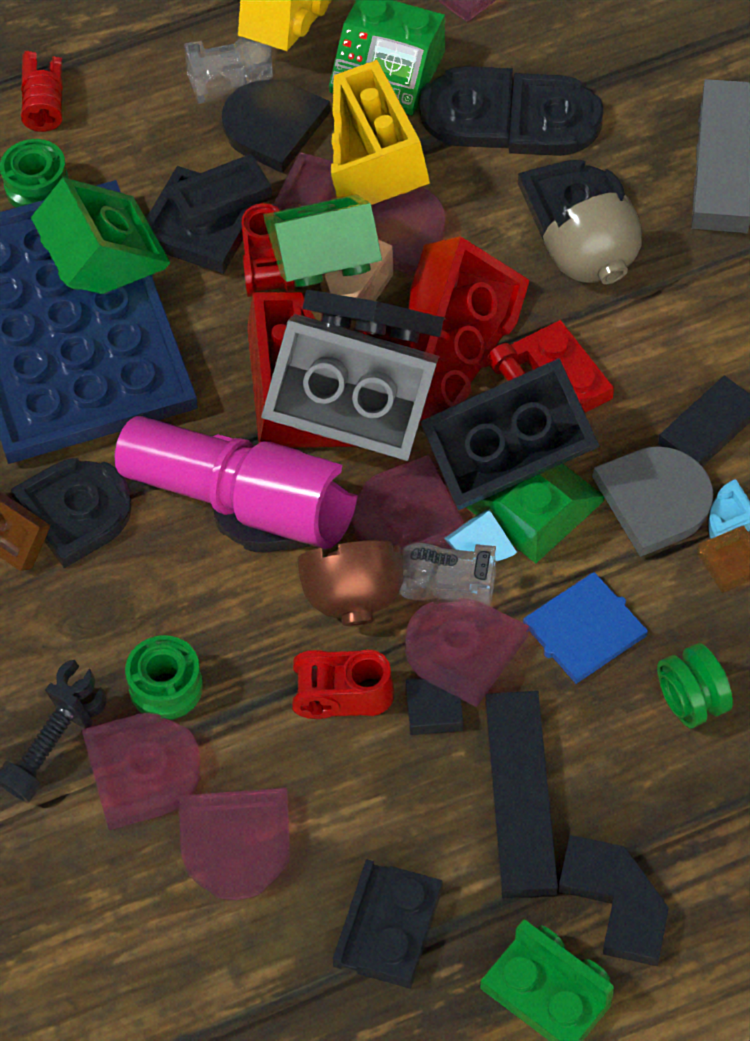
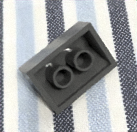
M294 314L288 320L261 418L408 461L439 356Z

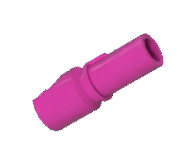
M135 416L129 420L122 429L116 444L115 466L121 476L211 503L218 513L224 515L235 513L237 520L243 525L314 547L328 549L337 544L348 529L354 514L358 495L348 493L332 481L341 473L342 465L321 457L305 454L294 448L273 442H260L254 446L247 439H233L219 434L209 436L144 416Z

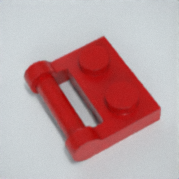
M561 320L511 345L508 343L498 345L488 354L486 359L496 374H502L507 381H510L526 373L520 366L525 362L534 370L560 358L584 413L613 399L614 387Z

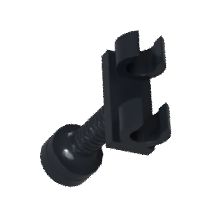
M76 660L65 662L57 671V684L55 685L50 682L45 689L56 706L52 716L46 721L47 725H43V729L37 734V738H34V742L30 744L31 747H28V751H25V756L21 757L22 760L16 763L5 761L0 768V786L26 803H30L41 787V783L36 778L37 770L40 769L39 765H43V761L46 760L45 756L48 757L49 752H52V748L56 746L55 743H58V739H61V734L63 735L65 733L64 730H67V726L71 724L70 721L89 730L93 724L91 717L100 714L106 706V695L102 687L95 694V698L91 703L83 705L79 701L89 696L94 690L95 677L90 668L85 674L84 679H80L72 686H68L69 678L79 668Z

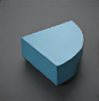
M736 479L720 489L709 512L708 531L714 546L750 531V500Z
M490 510L482 511L444 538L455 551L476 560L477 554L480 551L491 552L489 562L500 561L517 553Z

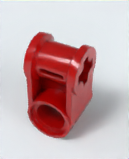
M260 203L253 205L242 216L241 223L245 251L243 264L247 297H252L253 292L283 288L287 292H295L294 280L286 282L280 275L263 214L280 211L271 204Z
M368 649L340 652L311 650L299 653L294 657L293 670L298 674V694L293 697L292 710L301 717L323 719L331 716H375L388 710L393 703L395 694L390 663L378 651ZM367 679L379 681V683L371 687L359 685V683Z

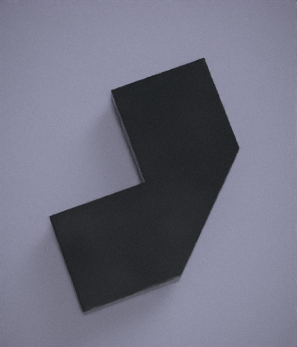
M570 835L558 892L612 903L602 955L658 966L669 910L667 904L624 846Z

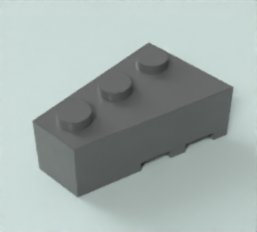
M705 79L698 115L699 138L696 148L697 163L691 229L748 233L750 226V82Z

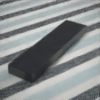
M539 691L485 694L502 898L557 895L558 886Z

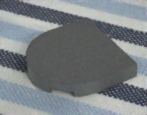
M667 447L644 448L594 467L592 478L640 557L690 537L700 529L710 511L713 489L709 476L695 459L676 449Z

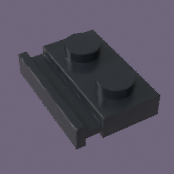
M366 859L333 956V967L339 969L346 967L356 970L357 974L411 989L443 890V880L393 866L389 868L374 865V861Z

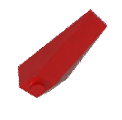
M461 236L425 244L411 285L409 309L444 317L440 337L420 334L419 342L415 343V349L439 356L420 421L466 400L471 392L470 384L480 369L489 366L486 360L488 354L496 347L502 336L509 335L517 324L530 281Z

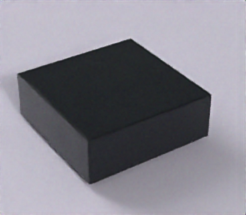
M458 676L406 680L410 735L463 731Z

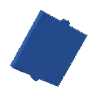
M595 572L523 618L524 626L544 647V656L546 658H553L575 684L647 637L648 630L626 607V599L624 597H617Z

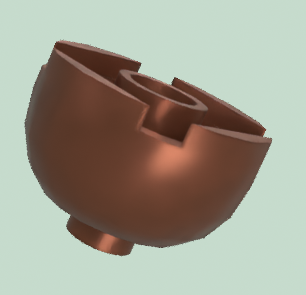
M391 541L338 544L339 550L329 553L328 557L323 558L322 548L303 553L297 558L301 585L308 601L315 609L326 616L342 617V625L347 627L374 622L373 613L386 609L395 600L403 582L401 548L399 544L393 547Z

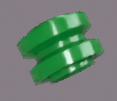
M44 139L20 141L8 148L0 161V172L6 197L15 208L45 200L62 177L69 179L63 152L57 145Z
M169 635L154 636L139 643L127 658L125 675L130 697L134 706L145 716L156 720L177 719L189 713L199 702L203 691L199 659L195 650L186 641ZM162 674L175 675L172 679L165 682L154 681L156 677Z
M696 643L685 648L682 654L683 660L676 655H671L658 662L657 672L663 696L672 712L686 727L692 729L707 721V711L713 716H720L732 709L733 697L726 673L713 653L702 643Z

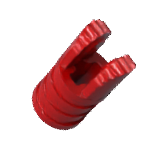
M25 51L22 56L21 121L27 128L33 131L47 132L54 130L62 122V58L53 56L48 65V70H37L36 52Z

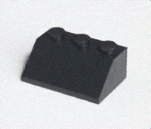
M560 358L420 421L458 510L600 447Z

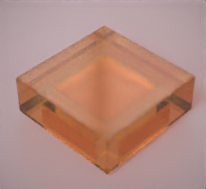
M744 525L698 545L697 554L722 593L750 581V534Z

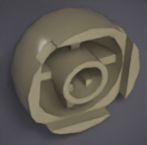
M606 193L580 202L567 210L571 219L558 227L555 220L548 226L543 239L552 260L561 272L579 282L596 283L601 281L603 284H611L620 280L627 274V267L634 261L642 246V229L637 212L629 197L624 195L623 201H620L617 193Z

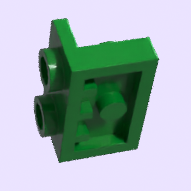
M523 919L516 927L515 940L481 979L480 989L548 1041H583L611 1007L614 986L610 983V977L595 962L589 959L580 961L564 949L563 941L552 930L542 925L536 928Z

